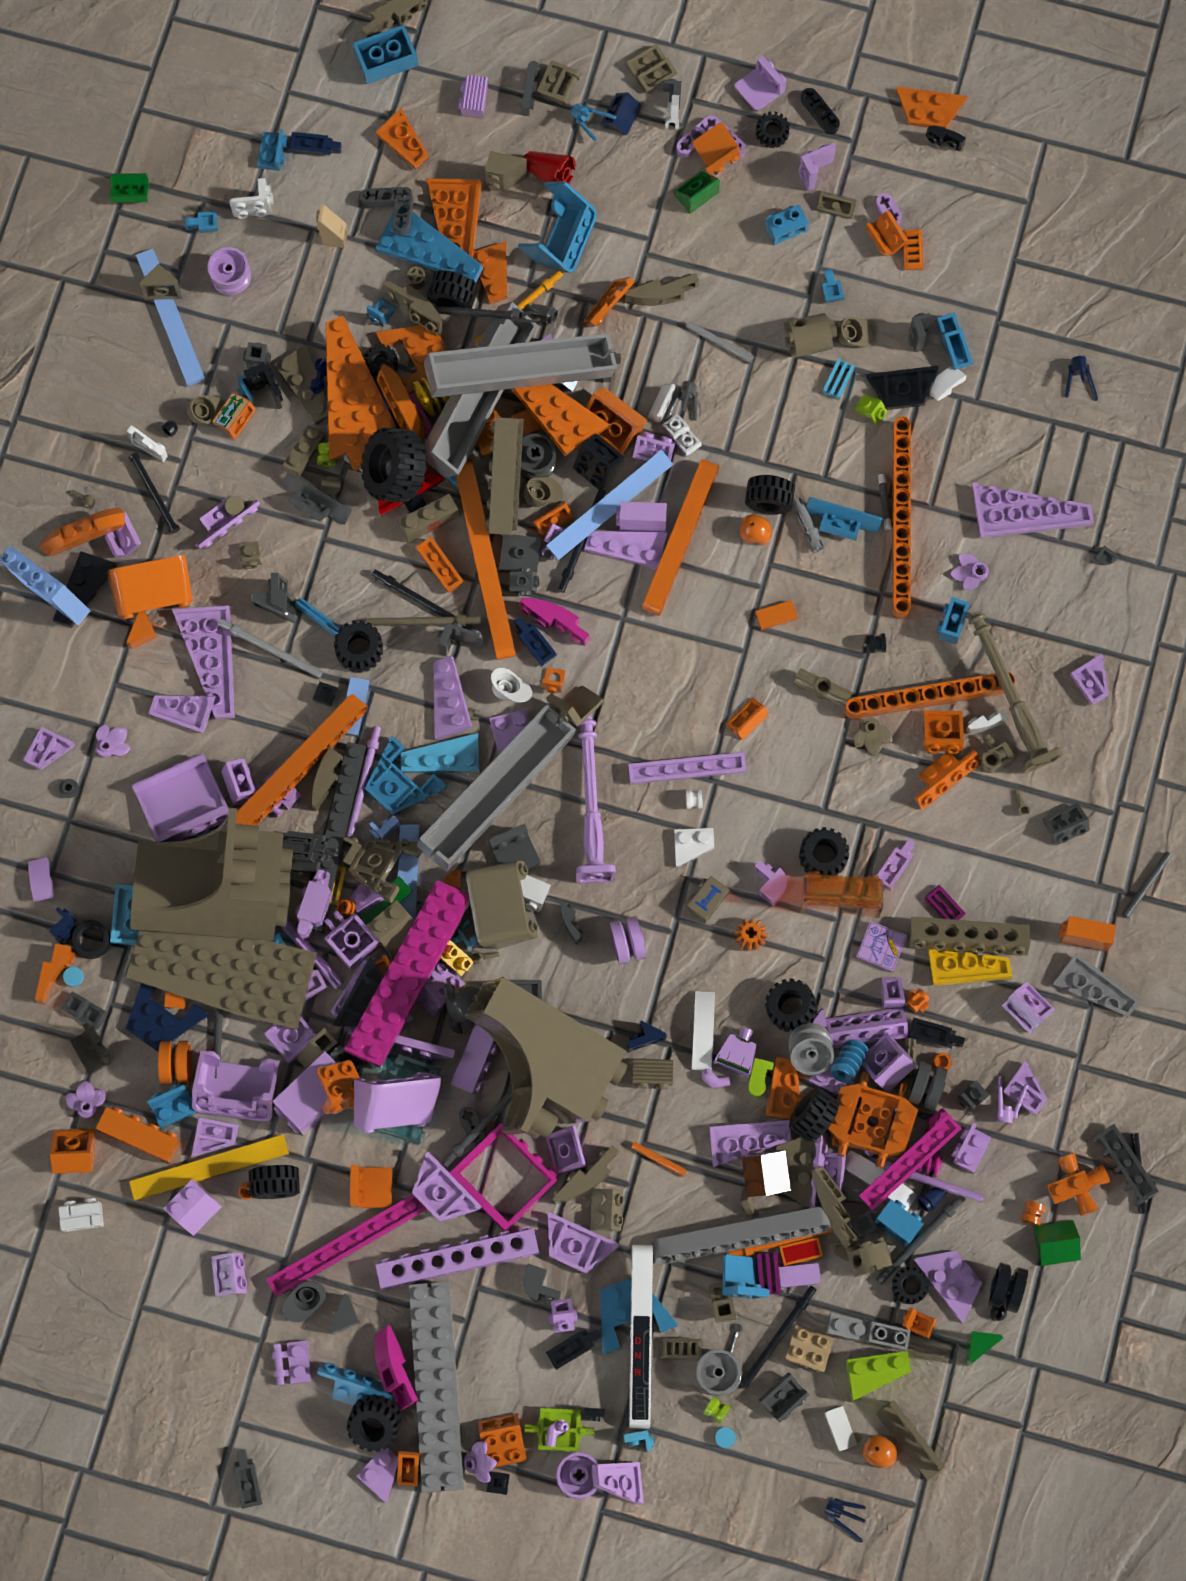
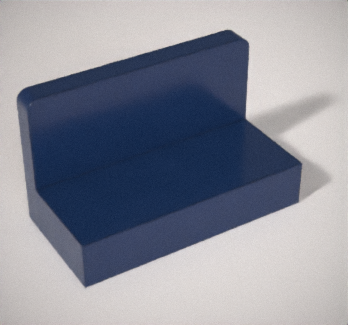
M628 92L616 93L606 112L615 115L616 119L604 116L601 125L605 128L615 127L622 135H627L641 108V104Z

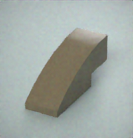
M329 748L323 757L314 780L312 807L315 811L320 808L338 783L339 778L335 772L342 764L343 756L332 748Z

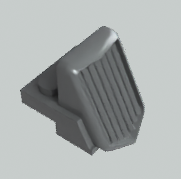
M271 573V579L268 580V588L271 590V593H251L250 599L256 607H260L295 623V598L288 593V580L279 573Z

